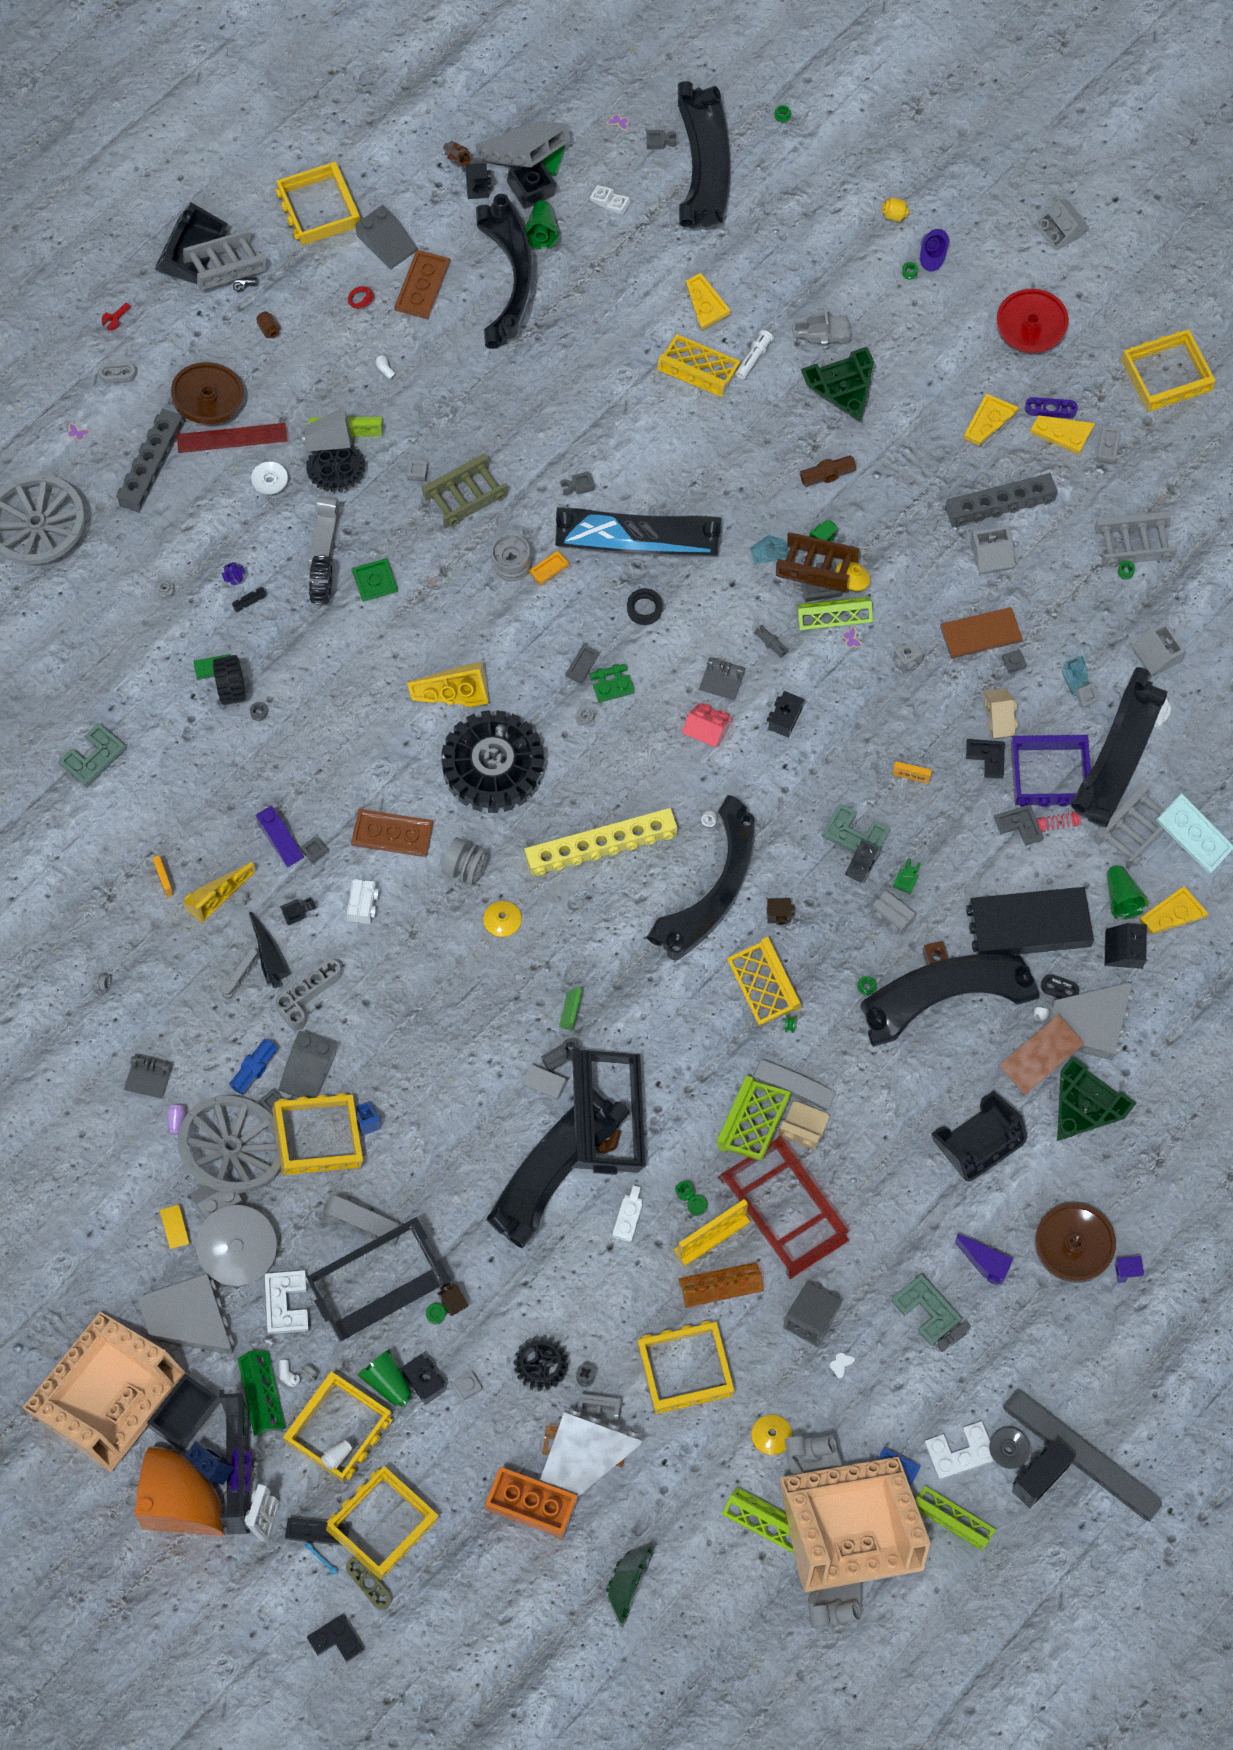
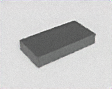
M583 644L567 670L566 677L583 684L600 652Z

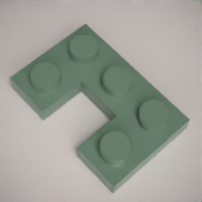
M99 723L85 735L86 740L97 749L86 759H83L73 749H70L58 761L61 767L85 787L126 749L123 743Z
M839 804L822 833L823 838L855 853L861 840H867L881 848L890 833V828L873 820L868 831L863 835L849 828L857 812Z
M922 1274L891 1299V1302L903 1316L907 1315L919 1304L931 1316V1319L918 1329L919 1334L930 1346H933L954 1325L962 1321L960 1316Z

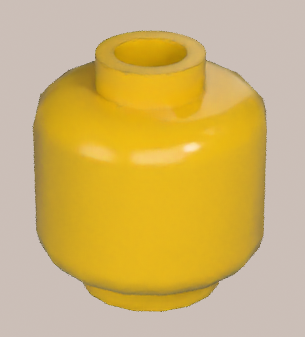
M890 197L884 201L882 213L885 219L901 222L903 218L908 216L909 208L905 200Z

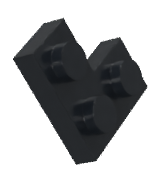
M967 739L966 759L984 760V777L1003 779L1005 741Z
M343 1614L307 1636L317 1656L336 1645L347 1663L364 1652L362 1645Z

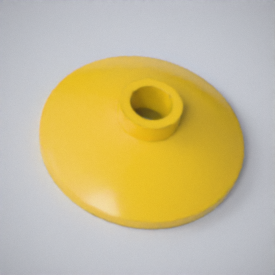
M851 561L846 573L850 575L848 589L853 591L865 590L870 584V575L861 564ZM843 562L838 564L835 572L839 573Z
M498 901L491 904L485 910L483 916L486 930L496 937L513 935L518 931L522 922L520 910L514 904L507 901ZM504 914L506 917L501 919L499 915Z
M765 1415L759 1418L753 1425L751 1432L754 1446L766 1455L783 1453L786 1450L785 1439L792 1437L789 1423L777 1415ZM774 1430L776 1435L770 1436L768 1432Z

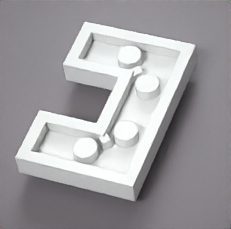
M305 1270L265 1274L268 1334L309 1331L307 1309L287 1311V1294L307 1292Z
M982 1421L962 1429L969 1447L951 1453L944 1434L924 1441L939 1481L995 1462L990 1455V1440Z
M258 1484L257 1490H254L252 1493L251 1502L253 1503L251 1509L245 1515V1522L259 1540L267 1542L280 1502L276 1497L269 1496L271 1491L267 1486Z

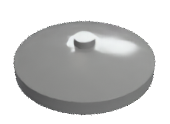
M229 1205L214 1211L202 1223L196 1238L197 1258L204 1271L214 1280L231 1286L246 1285L261 1278L271 1267L277 1250L276 1235L269 1220L256 1209L244 1205Z

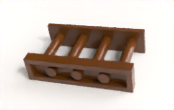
M788 532L787 547H790L786 560H777L776 576L847 592L850 575L846 573L851 561L858 563L860 548ZM797 549L808 551L803 564L793 562ZM815 553L825 555L821 568L811 566ZM833 557L843 559L839 573L828 570Z

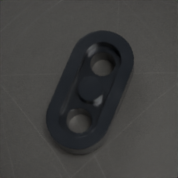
M1053 974L1046 975L1042 979L1041 990L1047 995L1063 999L1079 994V987L1073 981ZM1052 984L1053 988H1048L1047 985ZM1065 991H1071L1072 994L1067 995Z

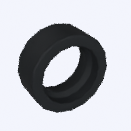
M637 589L628 597V616L639 625L653 624L661 616V597L652 589ZM640 599H649L655 603V611L647 615L639 614L634 610V603Z

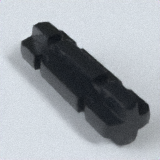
M263 587L255 589L256 592L252 591L241 597V600L237 599L232 602L233 609L239 612L243 609L242 607L246 608L257 602L258 598L266 597V591Z

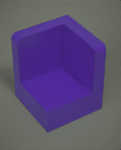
M1141 1256L1117 1258L1115 1262L1117 1282L1126 1283L1128 1278L1142 1277L1144 1275Z

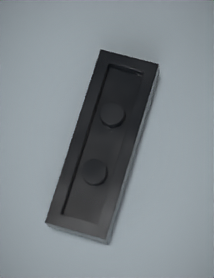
M288 1517L285 1540L343 1546L326 1531L328 1524L326 1521ZM341 1523L337 1528L348 1538L350 1524Z

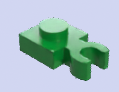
M907 859L905 864L906 870L900 869L893 884V888L908 894L912 893L918 879V875L915 873L920 868L919 862L916 867H911V859Z

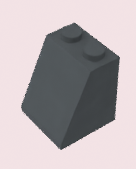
M806 1282L787 1312L783 1328L819 1347L842 1305V1300H840L837 1294L833 1292L827 1293L822 1290L820 1285Z

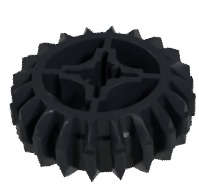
M326 555L314 556L309 576V599L312 604L327 605L332 590V559Z
M541 1336L540 1341L537 1342L536 1337H533L532 1344L526 1340V1347L520 1345V1352L515 1353L517 1359L513 1361V1364L517 1367L514 1368V1372L520 1373L517 1376L518 1380L524 1379L522 1382L523 1386L530 1383V1390L537 1386L540 1392L542 1390L541 1386H545L546 1391H548L549 1384L555 1388L557 1387L555 1380L562 1382L563 1378L561 1375L566 1376L567 1371L564 1368H568V1363L564 1361L568 1359V1356L563 1354L565 1351L563 1347L558 1349L559 1342H555L552 1345V1338L544 1342V1337ZM541 1350L549 1351L555 1357H552V1355L545 1356L544 1354H542ZM535 1352V1358L529 1361L528 1364H524L527 1356ZM538 1356L540 1357V1361H543L544 1363L543 1371L542 1368L538 1365ZM558 1363L554 1373L547 1376L548 1368ZM527 1371L537 1372L541 1378L533 1377Z

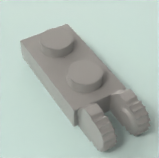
M251 948L248 953L245 952L238 968L232 970L230 980L223 982L220 990L224 998L230 999L233 997L259 960L256 950Z

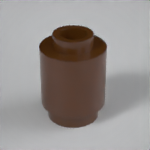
M267 311L261 312L256 318L257 325L266 338L276 337L280 332V326L272 314Z

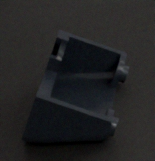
M190 202L179 216L155 266V270L197 284V273L199 272L193 261L184 263L183 249L225 237L228 232L225 230L228 223ZM210 257L200 259L204 268L206 267Z
M994 1090L981 1099V1112L951 1132L948 1127L943 1126L931 1133L932 1139L960 1176L968 1182L976 1179L1015 1152L1027 1140V1132L1022 1116Z

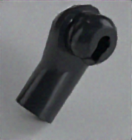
M244 277L237 279L233 284V289L235 292H242L248 286H257L258 278Z

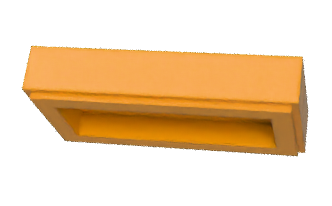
M557 550L531 568L529 574L541 586L567 568L569 562Z
M895 761L892 775L929 784L932 770Z
M159 855L152 857L166 898L173 896L161 857Z

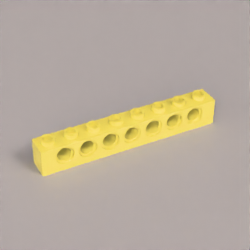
M671 808L524 848V857L530 875L541 876L548 871H559L570 865L577 866L587 860L595 861L605 855L613 856L623 850H634L638 846L652 845L656 841L663 839L670 840L677 836V825ZM657 826L661 829L656 831L652 827ZM639 831L642 835L637 836L633 833ZM620 836V837H623L624 839L621 840V841H618V840H616L615 838ZM605 842L606 844L603 846H599L597 843ZM586 847L587 850L581 851L579 848ZM568 852L569 855L562 856L560 853ZM544 857L551 858L549 861L542 860Z

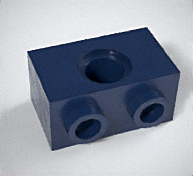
M197 1441L194 1442L185 1456L206 1479L221 1485L225 1484L234 1470V1467L211 1446Z

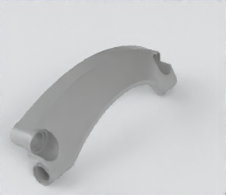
M832 1435L816 1439H803L802 1436L785 1439L788 1466L793 1475L843 1467L836 1441ZM862 1582L811 1591L808 1597L811 1627L818 1628L860 1620Z

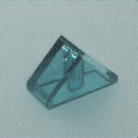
M770 535L750 547L754 565L786 559L789 552L786 540Z
M1083 656L1067 660L1063 666L1062 675L1073 696H1076V688L1089 683Z

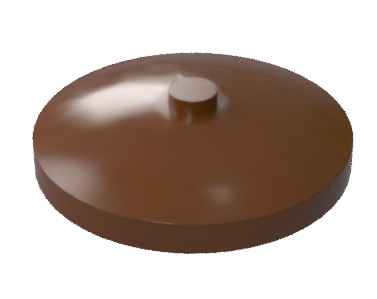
M201 362L189 365L175 376L171 385V400L175 409L186 419L200 424H217L229 420L240 410L244 399V388L240 378L231 369L217 363Z
M1068 1203L1055 1207L1043 1217L1036 1231L1035 1249L1041 1264L1048 1272L1061 1280L1080 1283L1097 1278L1109 1267L1116 1250V1237L1110 1222L1101 1212L1088 1205Z

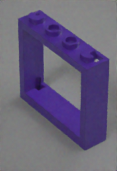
M1088 735L1012 736L1011 759L1015 805H1020L1021 807L1029 804L1030 806L1039 805L1041 807L1049 805L1065 807L1071 805L1076 793L1021 794L1018 750H1080L1084 781L1091 771Z

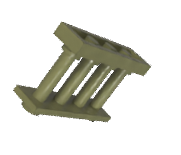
M485 453L422 486L425 500L434 499L445 514L443 516V526L445 528L456 525L460 520L497 500L504 499L508 495L507 484L504 483L498 486L488 472L489 462ZM478 473L484 477L492 489L484 495L471 478ZM466 482L476 499L467 503L456 488V485ZM446 490H450L461 506L453 512L440 496Z

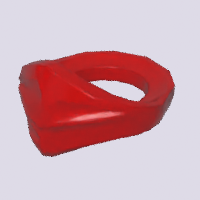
M356 287L349 293L348 303L355 309L366 307L373 301L374 294L369 287ZM358 292L366 293L361 302H352L354 294Z

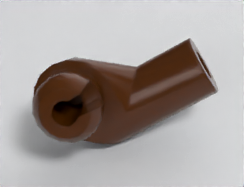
M616 1130L610 1135L609 1140L596 1146L598 1151L602 1154H607L615 1150L621 1131Z

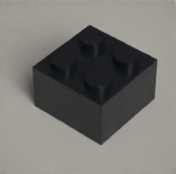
M539 161L532 167L517 166L508 171L507 183L524 209L538 201L554 196L557 184L542 161Z

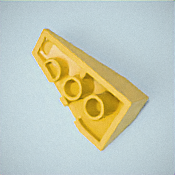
M482 662L462 665L407 682L413 701L447 703V705L459 704L465 707L489 704L487 678Z
M250 862L198 888L193 893H189L183 902L185 910L202 924L232 893L236 892L256 872L254 864Z

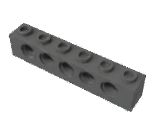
M163 408L160 414L156 415L154 426L148 430L145 443L141 444L139 455L133 460L130 473L126 474L124 485L117 492L116 497L118 498L119 506L140 513L184 426L182 415Z
M1051 473L947 499L945 510L952 527L963 526L969 522H979L988 517H998L1004 513H1014L1023 508H1033L1039 504L1052 503L1056 500L1058 491Z

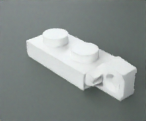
M633 1185L630 1196L625 1194L612 1238L632 1242L642 1209L643 1199L639 1198L641 1187Z

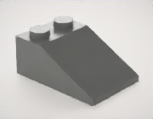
M383 204L355 224L357 237L390 270L418 250L395 216Z
M299 1031L291 1048L278 1090L298 1098H316L321 1091L336 1056V1043Z

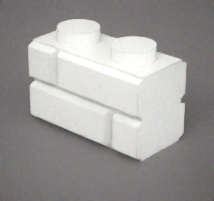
M352 880L347 910V920L349 922L370 924L371 918H375L376 906L373 905L374 900H378L379 889H376L374 881Z

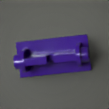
M236 1448L234 1454L231 1455L234 1473L231 1474L229 1488H231L233 1493L239 1492V1449ZM245 1450V1492L249 1493L252 1451Z

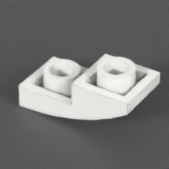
M600 185L596 186L590 196V200L595 204L621 215L625 213L631 203L629 197L614 194L613 189Z

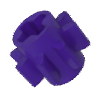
M232 562L223 567L224 572L221 575L224 582L227 581V583L230 582L231 585L243 581V574L246 573L243 565L240 566V564L237 565L236 562Z

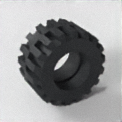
M237 655L214 659V677L219 700L222 705L245 701V684Z

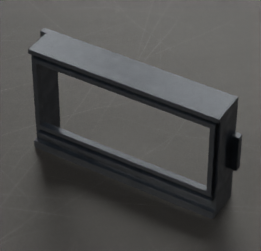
M573 1048L571 1051L567 1050L566 1059L572 1060L576 1142V1159L570 1164V1168L592 1169L595 1174L616 1175L617 1171L640 1172L645 1167L640 1054L578 1050V1048ZM591 1061L629 1064L634 1160L595 1158Z
M417 1217L305 1277L316 1298L314 1302L324 1321L329 1322L339 1342L451 1281L440 1260H435L425 1242L428 1237ZM411 1229L432 1269L335 1322L314 1282Z
M219 1390V1398L226 1414V1460L231 1465V1455L234 1454L236 1448L239 1449V1492H231V1488H229L230 1474L227 1479V1514H220L224 1533H227V1535L250 1534V1529L245 1522V1515L250 1510V1492H245V1450L249 1451V1411L242 1393L225 1394L224 1390Z

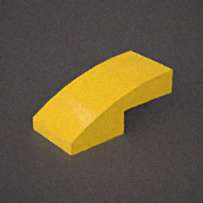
M179 1204L160 1209L169 1248L173 1249L189 1244Z

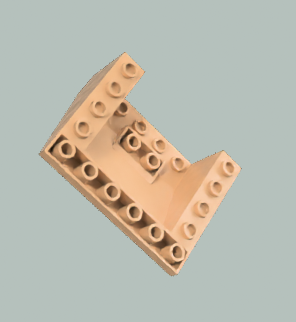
M99 1312L22 1408L97 1465L111 1473L148 1426L147 1421L186 1373L165 1350L104 1313Z
M899 1457L780 1478V1487L798 1575L804 1593L924 1571L931 1543Z

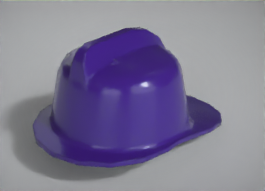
M942 229L931 230L921 240L920 263L927 271L938 270L944 262L949 246V236Z

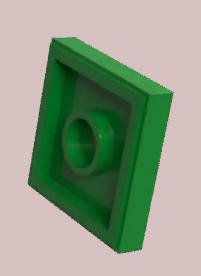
M387 558L352 568L362 602L398 592Z

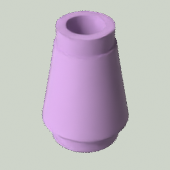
M169 1105V1110H167L169 1134L178 1135L186 1115L184 1106Z

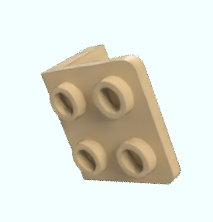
M795 1101L791 1105L785 1122H782L779 1136L787 1141L801 1144L805 1148L816 1150L829 1120V1115Z

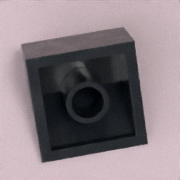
M1126 923L1105 929L1104 966L1143 969L1146 962L1147 924Z

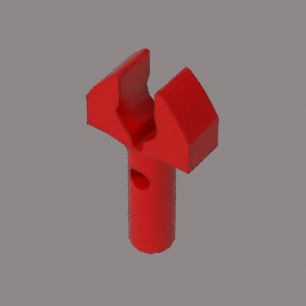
M124 303L114 314L104 313L102 315V325L104 326L108 321H112L107 325V329H117L120 326L118 319L130 309V305Z

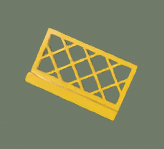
M676 334L664 354L660 355L657 370L722 398L741 361ZM677 341L685 344V347L677 348ZM691 350H700L701 354L693 355ZM688 351L690 356L681 357V352ZM676 354L678 358L674 359L668 355ZM714 356L717 360L710 362L708 357ZM704 358L706 363L697 364L696 359ZM692 360L694 365L690 366L684 362ZM730 363L733 364L734 367L726 369L724 364ZM720 365L722 370L714 371L712 366ZM708 367L710 372L706 373L700 369ZM724 374L726 379L723 380L716 376Z
M768 937L761 939L762 942L727 958L759 1026L793 1010L796 1012L802 1009L800 1001ZM758 949H761L763 953L761 961L751 958L752 953ZM739 958L746 960L743 969L735 967L733 961ZM749 961L759 964L756 974L746 971ZM762 966L771 969L769 977L759 975ZM744 974L754 977L751 986L743 984ZM757 978L767 981L764 990L754 987ZM770 982L778 984L777 994L767 991ZM752 990L762 993L759 1003L750 999ZM765 994L775 997L772 1007L762 1004ZM778 999L784 1000L788 1004V1007L782 1010L775 1008ZM760 1007L769 1009V1015L760 1020L758 1016Z
M745 1199L678 1243V1247L673 1249V1252L684 1267L750 1224V1220L746 1216L748 1203Z

